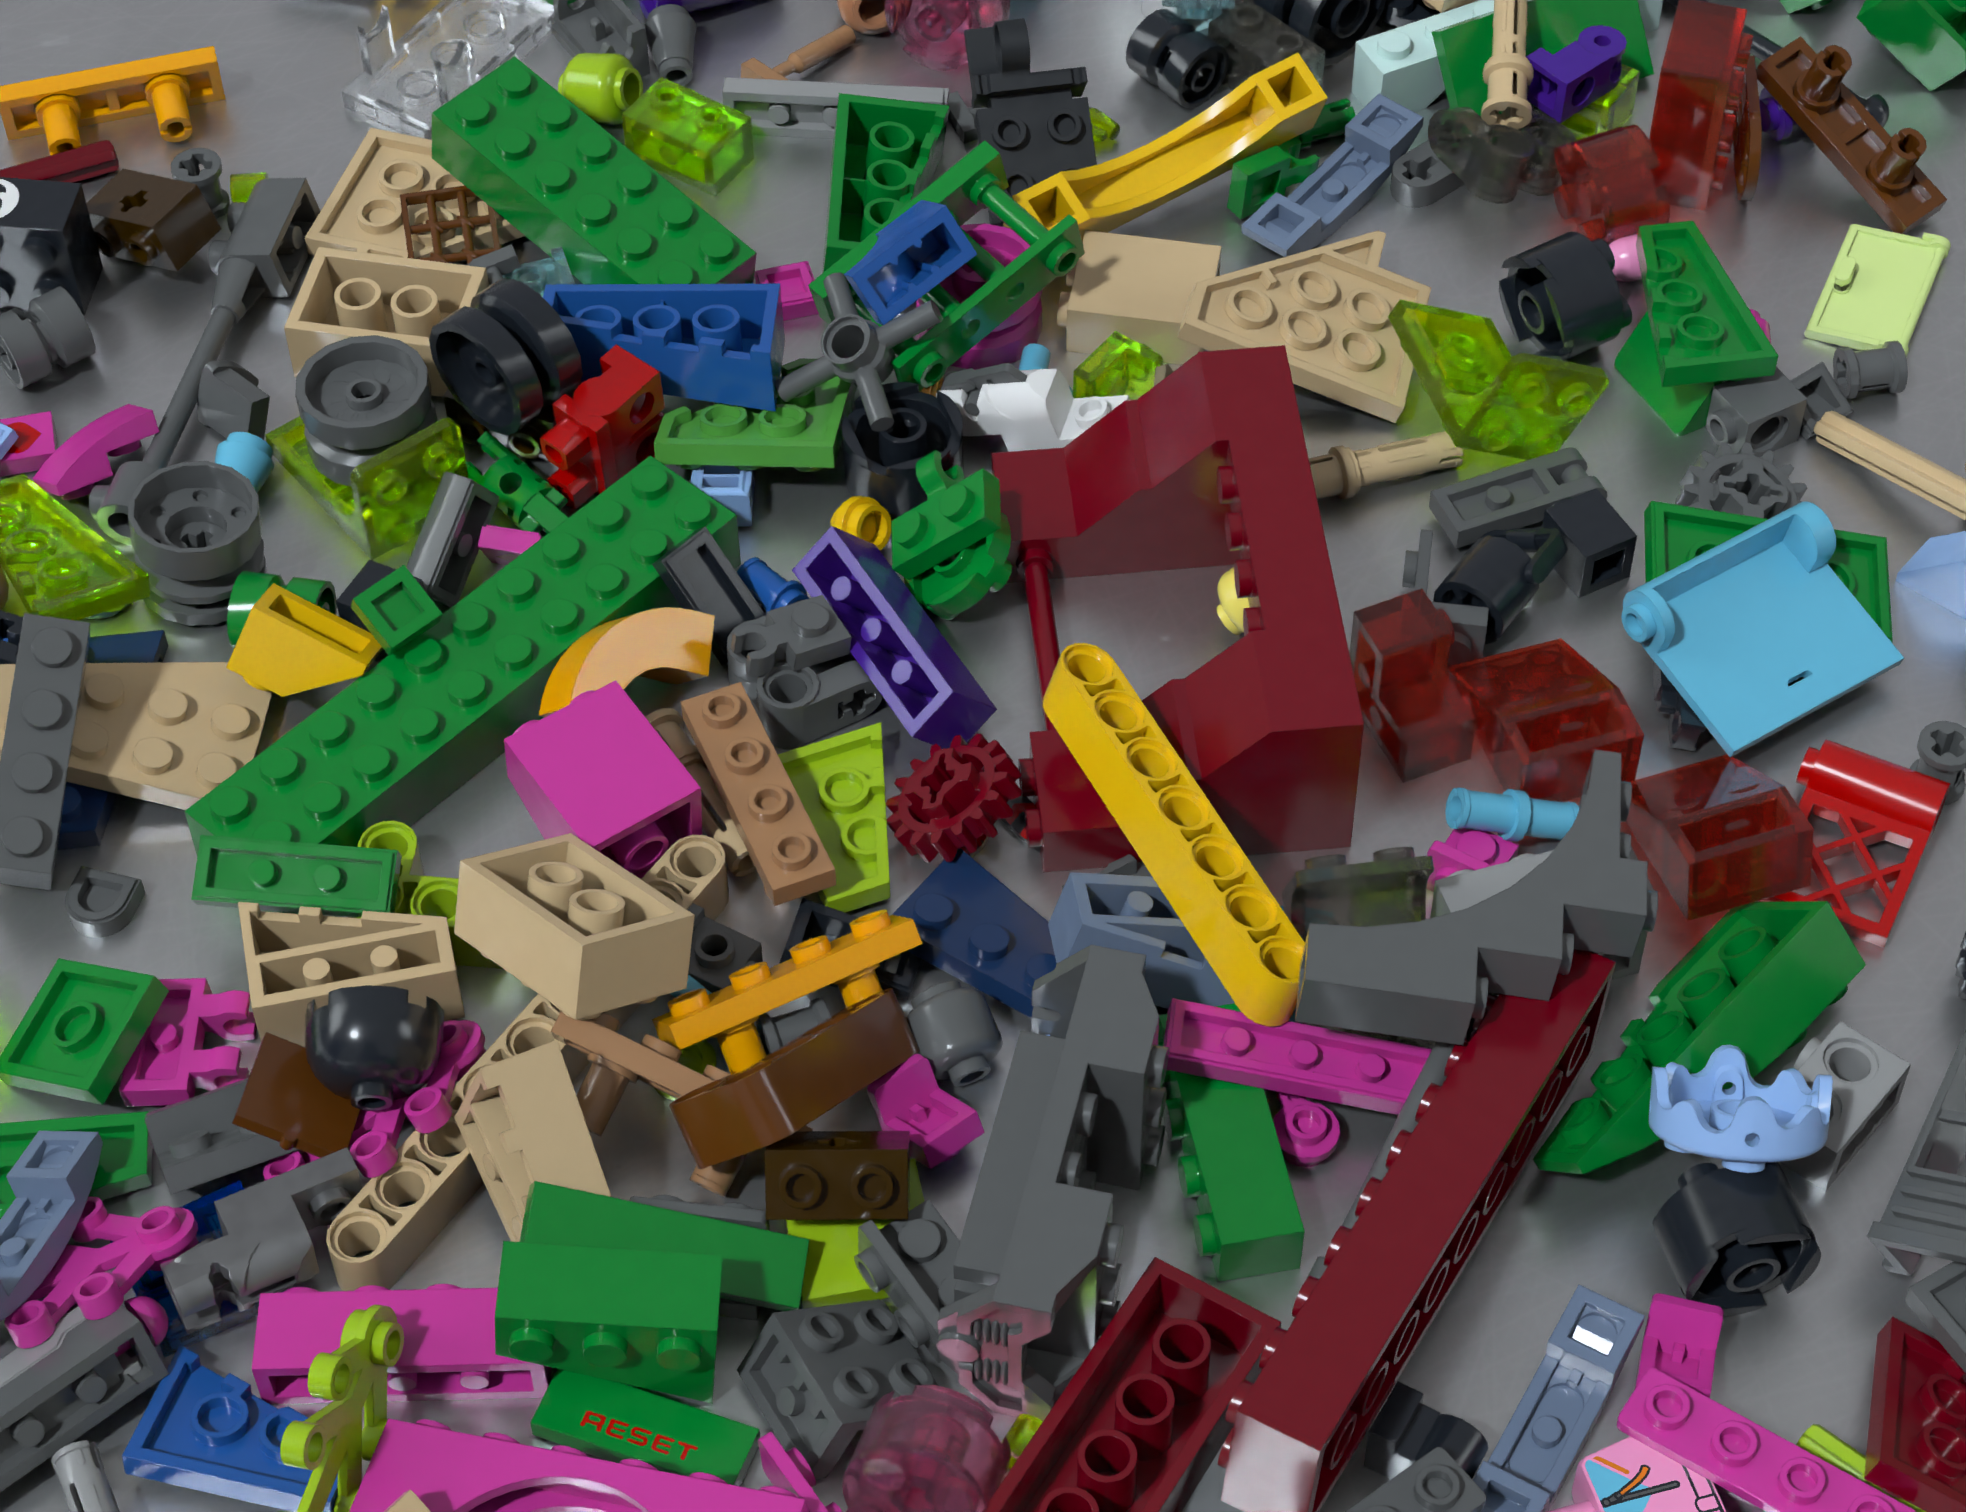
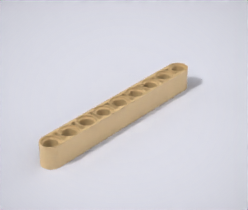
M690 835L679 839L641 879L686 910L689 909L692 903L704 908L705 916L714 921L724 911L729 902L725 852L720 843L714 838L705 835ZM537 994L455 1085L449 1103L452 1107V1115L448 1122L430 1133H419L415 1129L397 1149L398 1159L394 1166L386 1173L371 1178L333 1220L327 1230L326 1243L336 1280L342 1291H355L359 1287L368 1285L391 1289L483 1185V1179L454 1117L480 1068L556 1040L551 1033V1029L561 1012L558 1007ZM634 1003L605 1012L620 1021L616 1032L641 1004ZM558 1041L568 1073L573 1082L590 1063L586 1060L588 1055ZM450 1153H459L452 1157H443ZM408 1201H417L415 1204L407 1207H398L400 1204ZM363 1251H373L363 1257H353Z

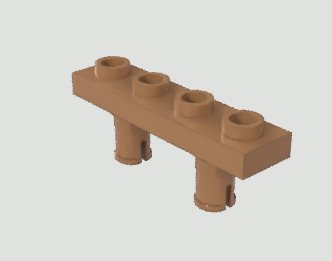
M735 683L681 701L683 720L764 885L765 894L772 900L774 906L835 886V868L742 683Z
M561 1011L551 1029L554 1039L587 1054L586 1060L592 1063L576 1096L589 1132L600 1137L629 1082L636 1084L640 1080L678 1099L701 1086L731 1075L708 1064L703 1074H700L678 1063L682 1054L679 1049L648 1034H645L641 1044L616 1033L620 1021L605 1012L594 1019L574 1020ZM804 1126L798 1131H813V1129ZM747 1154L703 1169H698L696 1165L689 1180L725 1198Z

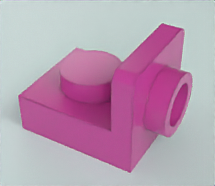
M1465 828L1454 829L1445 843L1434 841L1429 848L1423 887L1434 892L1435 880L1447 878L1457 871L1465 869L1478 870L1509 862L1517 857L1519 845L1503 840L1502 837L1489 831Z

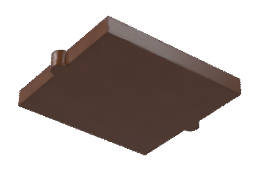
M266 1032L232 1124L280 1142V1147L284 1150L296 1148L322 1158L346 1147L348 1148L360 1109L353 1107L350 1099H345L332 1093L320 1083L307 1061L304 1046Z

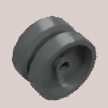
M378 335L349 337L322 348L307 359L298 373L295 397L300 417L305 424L304 435L309 456L318 472L337 484L355 488L386 487L410 478L429 463L439 446V424L435 405L431 400V384L428 369L418 351L400 340Z

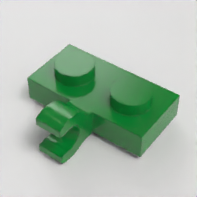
M937 450L918 460L916 463V475L928 500L891 521L892 570L910 580L1001 528L1000 483L997 477L982 468L965 478L963 469L959 465H955L944 472L941 465V453Z

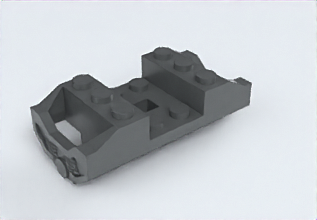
M1090 945L1057 963L1055 970L1034 981L1032 988V1032L1020 1030L953 1265L954 1279H957L954 1288V1303L941 1308L937 1320L938 1341L936 1348L939 1359L958 1374V1382L995 1413L1043 1422L1121 1307V1301H1117L1122 1276V1264L1118 1263L1122 1246L1124 1225L1112 1223L1113 1194L1096 1191L1095 1183L1098 1182L1139 1191L1145 1166L1157 1167L1162 1152L1165 1126L1161 1125L1167 1097V1087H1164L1163 1083L1167 1070L1169 1047L1158 1045L1159 1015L1145 981L1146 955Z

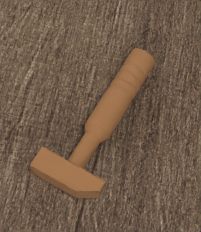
M843 25L791 53L787 61L772 69L753 57L741 64V78L788 80L785 77L793 72L800 74L854 45L856 42L855 33L851 27Z

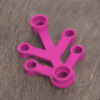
M449 1020L444 1022V1036L438 1065L426 1083L427 1086L425 1088L421 1086L409 1096L393 1100V1105L384 1110L368 1111L360 1109L349 1142V1146L352 1145L349 1152L358 1170L364 1177L373 1178L380 1176L394 1166L398 1159V1151L395 1147L406 1115L419 1133L436 1131L448 1122L452 1115V1107L449 1103L456 1082L460 1081L486 1052L484 1048L485 1035L476 1022L470 1020ZM293 1151L271 1159L263 1170L264 1181L315 1161L319 1157L306 1152L300 1154L298 1151Z
M88 1197L81 1217L71 1236L72 1239L79 1243L89 1242L96 1238L115 1242L98 1249L66 1245L56 1264L40 1286L19 1308L5 1318V1327L18 1348L27 1349L45 1342L54 1333L55 1324L76 1302L83 1316L88 1320L102 1319L118 1310L124 1301V1295L148 1269L162 1271L160 1264L177 1258L198 1244L196 1238L198 1224L192 1212L185 1208L160 1206L147 1211L140 1218L108 1214L100 1198ZM112 1268H115V1269L112 1271V1273L105 1272V1271H108V1270H110V1269H112Z

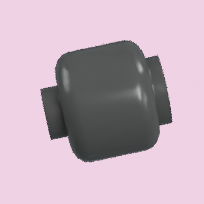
M947 981L918 994L911 1002L913 1009L906 1019L920 1049V1052L917 1054L929 1060L936 1080L951 1079L955 1087H961L974 1083L989 1074L991 1068L988 1062L998 1054L1002 1048L1003 1041L982 992L974 988L962 987L958 981Z

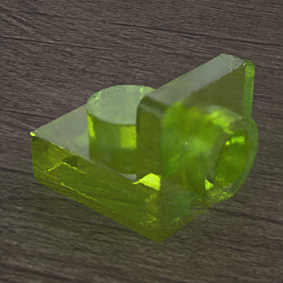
M1115 331L1074 370L1073 397L1124 395L1126 390L1142 396L1154 387L1155 370L1157 366L1163 365V358L1147 345L1138 343Z

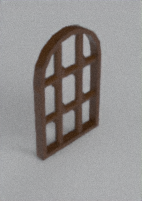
M1743 55L1730 127L1737 197L1740 201H1752L1756 192L1760 170L1762 127L1755 56Z
M465 185L400 194L408 252L407 258L444 263L467 261L468 265L475 258L503 248L499 244L494 209L488 205L489 215L469 217L467 197H475L477 195ZM458 199L460 216H457L455 220L438 222L436 202ZM427 203L429 220H426V224L410 226L407 206ZM491 224L494 248L474 250L472 230L478 225ZM462 228L465 248L459 253L443 255L440 234L444 233L443 230ZM431 232L434 253H431L430 257L414 258L411 235Z

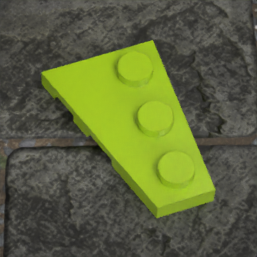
M881 722L778 754L835 868L836 885L818 891L823 905L845 913L889 899L890 877Z

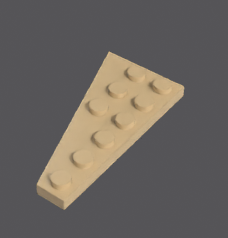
M228 662L86 663L67 782L187 810L256 757L274 692L262 691L252 687L243 679V676L226 668ZM0 664V760L16 664Z

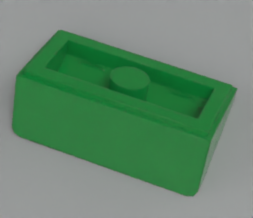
M1648 311L1634 329L1614 362L1618 372L1676 435L1684 436L1706 426L1713 387L1721 384L1723 381L1662 387Z

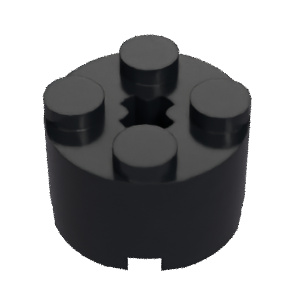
M1567 232L1512 256L1503 262L1501 268H1509L1508 277L1499 281V294L1504 314L1517 340L1521 342L1529 338L1540 350L1531 356L1541 365L1555 366L1609 342L1619 335L1622 328L1629 326L1632 322L1631 308L1627 300L1620 294L1618 284L1612 272L1615 267L1613 252L1603 239L1598 238L1590 241L1580 233Z
M893 382L882 385L894 419V424L889 429L880 432L871 429L861 396L854 401L855 409L849 414L848 418L845 414L842 423L844 472L847 489L851 496H865L878 501L888 511L891 521L928 500L916 475V463L918 460L937 450L941 453V465L944 472L955 465L962 467L964 472L963 420L959 408L946 394L936 390L937 397L919 392V384L910 382Z
M1766 1162L1765 1169L1756 1173L1736 1172L1726 1167L1718 1169L1714 1163H1701L1693 1166L1680 1175L1678 1178L1680 1190L1664 1203L1652 1222L1656 1236L1683 1295L1688 1300L1721 1307L1724 1311L1723 1317L1751 1312L1766 1306L1767 1304L1762 1294L1780 1284H1783L1787 1294L1801 1286L1813 1274L1821 1259V1251L1813 1230L1779 1162Z

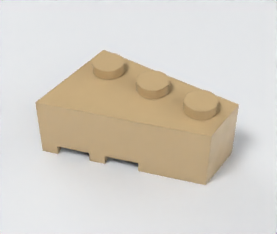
M238 902L251 1006L261 1042L265 1033L268 1032L305 1047L307 1004L315 999L317 1009L328 1005L330 991L346 987L372 985L407 989L408 1003L426 1008V996L436 1000L444 1010V1021L465 1017L447 917L363 911L361 918L323 916L321 908L300 906L299 913L293 914L260 911L259 903Z
M557 1040L479 1069L454 1119L511 1241H520L529 1186L534 1181L612 1197Z

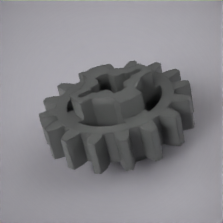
M1725 442L1719 445L1714 455L1704 450L1700 453L1695 464L1689 466L1679 483L1683 488L1678 494L1675 504L1770 519L1803 502L1800 500L1808 488L1805 483L1790 482L1788 478L1794 470L1791 464L1780 468L1772 464L1775 452L1768 450L1760 458L1753 455L1751 443L1745 442L1738 454H1734L1732 448Z

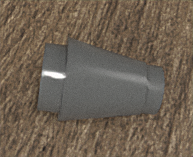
M675 4L661 5L649 13L647 22L644 24L646 27L647 44L662 84L672 88L687 85L692 79L697 25L684 7Z

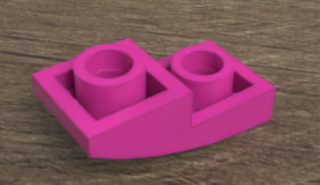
M127 404L89 423L64 442L44 462L33 477L36 489L60 496L62 500L76 499L90 494L95 486V482L113 476L107 456L116 457L134 452L142 447L141 439L159 433L153 410Z

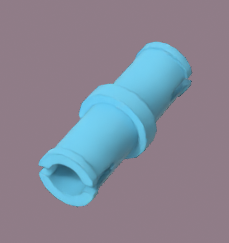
M1457 787L1452 789L1448 796L1445 814L1447 824L1452 829L1465 828L1497 832L1503 840L1517 842L1523 839L1524 836L1561 841L1573 826L1579 806L1575 802L1569 801L1557 802L1529 798L1528 794L1521 790L1508 789L1503 794H1495Z

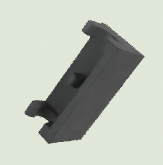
M553 0L555 23L551 25L552 34L573 58L577 54L618 53L629 59L641 77L650 74L646 27L622 0H577L571 4H567L568 0Z

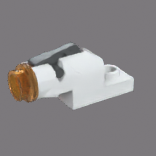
M1010 363L976 370L970 368L961 371H947L936 384L923 388L920 391L937 397L936 390L954 401L962 415L963 436L1001 435L1008 452L1063 448L1122 402L1131 400L1129 395L1074 398L1060 369L1019 370Z

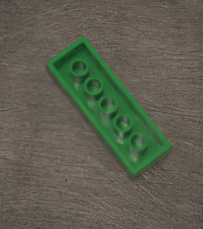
M515 56L432 112V159L581 283L753 284L757 255L753 249Z

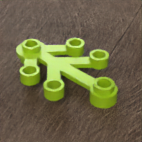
M375 1304L367 1310H354L347 1318L343 1327L340 1347L332 1353L321 1352L317 1354L311 1363L308 1373V1390L310 1395L315 1398L332 1400L333 1402L305 1421H292L287 1426L282 1437L280 1455L283 1464L290 1467L313 1470L297 1512H323L337 1473V1498L334 1512L350 1511L362 1482V1458L365 1461H371L388 1420L387 1369L397 1363L404 1345L403 1328L397 1322L394 1310L389 1306ZM364 1406V1428L362 1430V1409Z

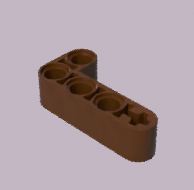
M889 988L844 1008L743 1071L708 1083L681 1096L670 1103L669 1107L698 1169H703L761 1149L793 1134L893 1070L914 1054L920 1052V1049L893 988Z

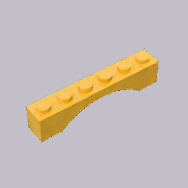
M1297 52L1250 76L1205 111L1156 140L1098 165L1078 170L1061 171L1013 195L1012 199L1048 230H1051L1070 214L1078 222L1083 242L1085 230L1108 233L1233 169V163L1275 145H1280L1312 129L1328 97ZM1003 222V226H1004V227L1010 228L1009 226H1007V225Z

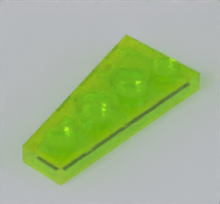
M20 474L0 480V564L29 614L78 621L102 612H115L125 607L126 604L150 597L149 575L26 475Z

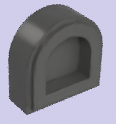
M81 866L66 894L65 906L70 922L76 931L88 937H107L118 933L130 923L145 895V890L141 879Z

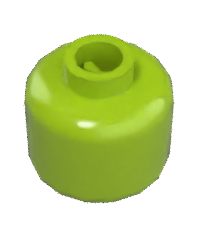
M582 53L577 54L567 64L564 73L559 78L558 92L597 124L617 125L625 123L632 116L633 112L639 108L643 97V82L638 70L633 67L628 58L621 54Z

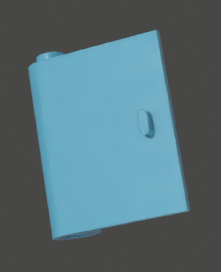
M1810 502L1798 503L1633 589L1623 599L1621 618L1627 634L1642 645L1730 758L1900 665L1904 659L1898 649L1827 564L1836 549L1835 531L1827 515L1818 506ZM1800 677H1805L1804 679L1794 683L1791 686L1788 685L1789 683L1797 680Z

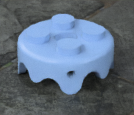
M1722 1045L1715 1049L1706 1066L1698 1073L1690 1074L1687 1068L1675 1062L1668 1063L1666 1067L1652 1066L1649 1127L1657 1137L1664 1141V1146L1670 1150L1722 1159L1721 1164L1723 1167L1736 1172H1761L1765 1169L1766 1162L1792 1161L1805 1158L1818 1152L1826 1144L1833 1079L1831 1075L1818 1074L1811 1090L1803 1075L1795 1068H1789L1780 1072L1772 1085H1761L1751 1077L1746 1056L1740 1048L1733 1045ZM1726 1082L1733 1083L1730 1089L1722 1088Z

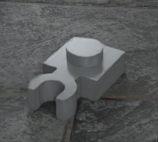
M819 595L767 611L765 626L759 624L739 626L732 633L730 649L734 654L744 650H755L747 655L745 671L748 676H761L770 672L775 662L784 659L794 672L808 666L848 655L852 637L824 596Z

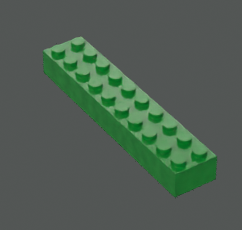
M649 456L443 613L438 624L391 656L388 655L363 674V676L359 677L185 810L197 856L200 835L357 847L363 832L379 822L394 820L411 827L505 752V738L513 735L526 722L545 718L539 716L545 686L561 656L576 640L593 628L609 621L650 609L664 607L682 608L652 563L695 530L706 526L733 568L736 569L741 565L737 515L664 464ZM261 910V911H265V912H279V913H293V914H298L297 912Z

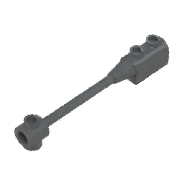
M269 178L260 180L253 187L247 202H233L230 204L227 212V223L231 235L228 240L213 241L209 248V265L212 272L217 275L211 307V318L158 427L159 433L154 435L142 461L123 463L118 468L110 485H96L91 490L89 496L90 513L93 519L97 521L101 530L110 538L126 545H132L128 523L129 498L139 482L158 469L167 467L198 401L202 370L205 364L218 359L232 327L241 320L259 297L290 296L309 255L305 236L320 213L319 206L306 178Z

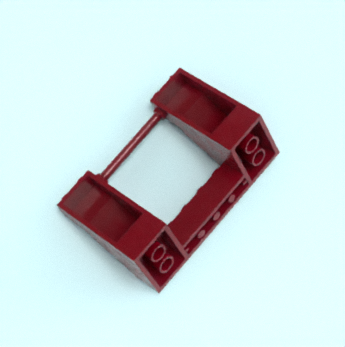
M1285 345L1199 352L1140 398L1122 402L1063 448L992 453V475L997 477L1000 483L1001 512L1007 516L1011 530V544L1006 559L1010 561L1012 571L1007 583L1025 581L1042 705L1043 697L1060 658L1049 579L1234 565L1237 598H1248L1250 607L1243 610L1244 637L1186 678L1170 680L1143 699L1142 702L1246 856L1351 847L1364 721ZM1043 708L1046 731L1030 732V758L1018 759V769L1021 772V777L1019 778L1020 789L1022 790L1021 797L1033 796L1035 808L1025 809L1028 848L1040 847L1043 873L1105 868L1109 863L1128 854H1131L1137 860V863L1142 862L1047 717Z

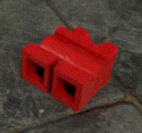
M617 344L600 358L601 376L590 378L581 383L575 390L573 398L564 394L552 404L556 425L539 438L542 453L549 462L559 468L547 479L548 483L568 499L569 502L566 505L571 509H577L592 495L598 496L649 456L655 458L654 441L665 414L662 412L665 404L660 371Z

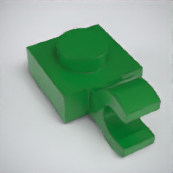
M1295 138L1280 144V146L1275 145L1233 163L1227 208L1239 219L1253 215L1276 192L1285 196L1287 187L1302 183L1308 176L1313 174L1318 168L1320 157L1314 154L1308 158L1299 159L1301 141Z

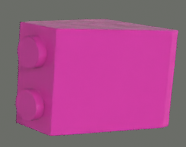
M616 680L596 691L590 690L581 693L568 706L541 720L526 722L513 735L504 739L508 778L544 840L572 833L636 877L642 879L663 854L679 839L690 835H702L701 787Z

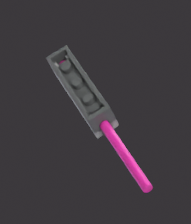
M145 1296L133 1297L124 1301L125 1307L121 1305L111 1315L98 1320L86 1319L78 1306L55 1324L54 1333L45 1342L32 1348H16L0 1359V1492L169 1374L155 1349L165 1338L169 1326L167 1313L158 1301Z

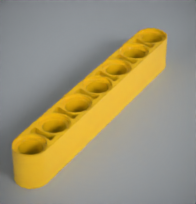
M1074 643L1067 646L1060 655L1043 697L1042 706L1047 717L1239 1010L1253 1022L1268 1027L1280 1026L1288 1022L1296 1009L1299 967L1305 942L1114 659L1103 649L1088 643Z

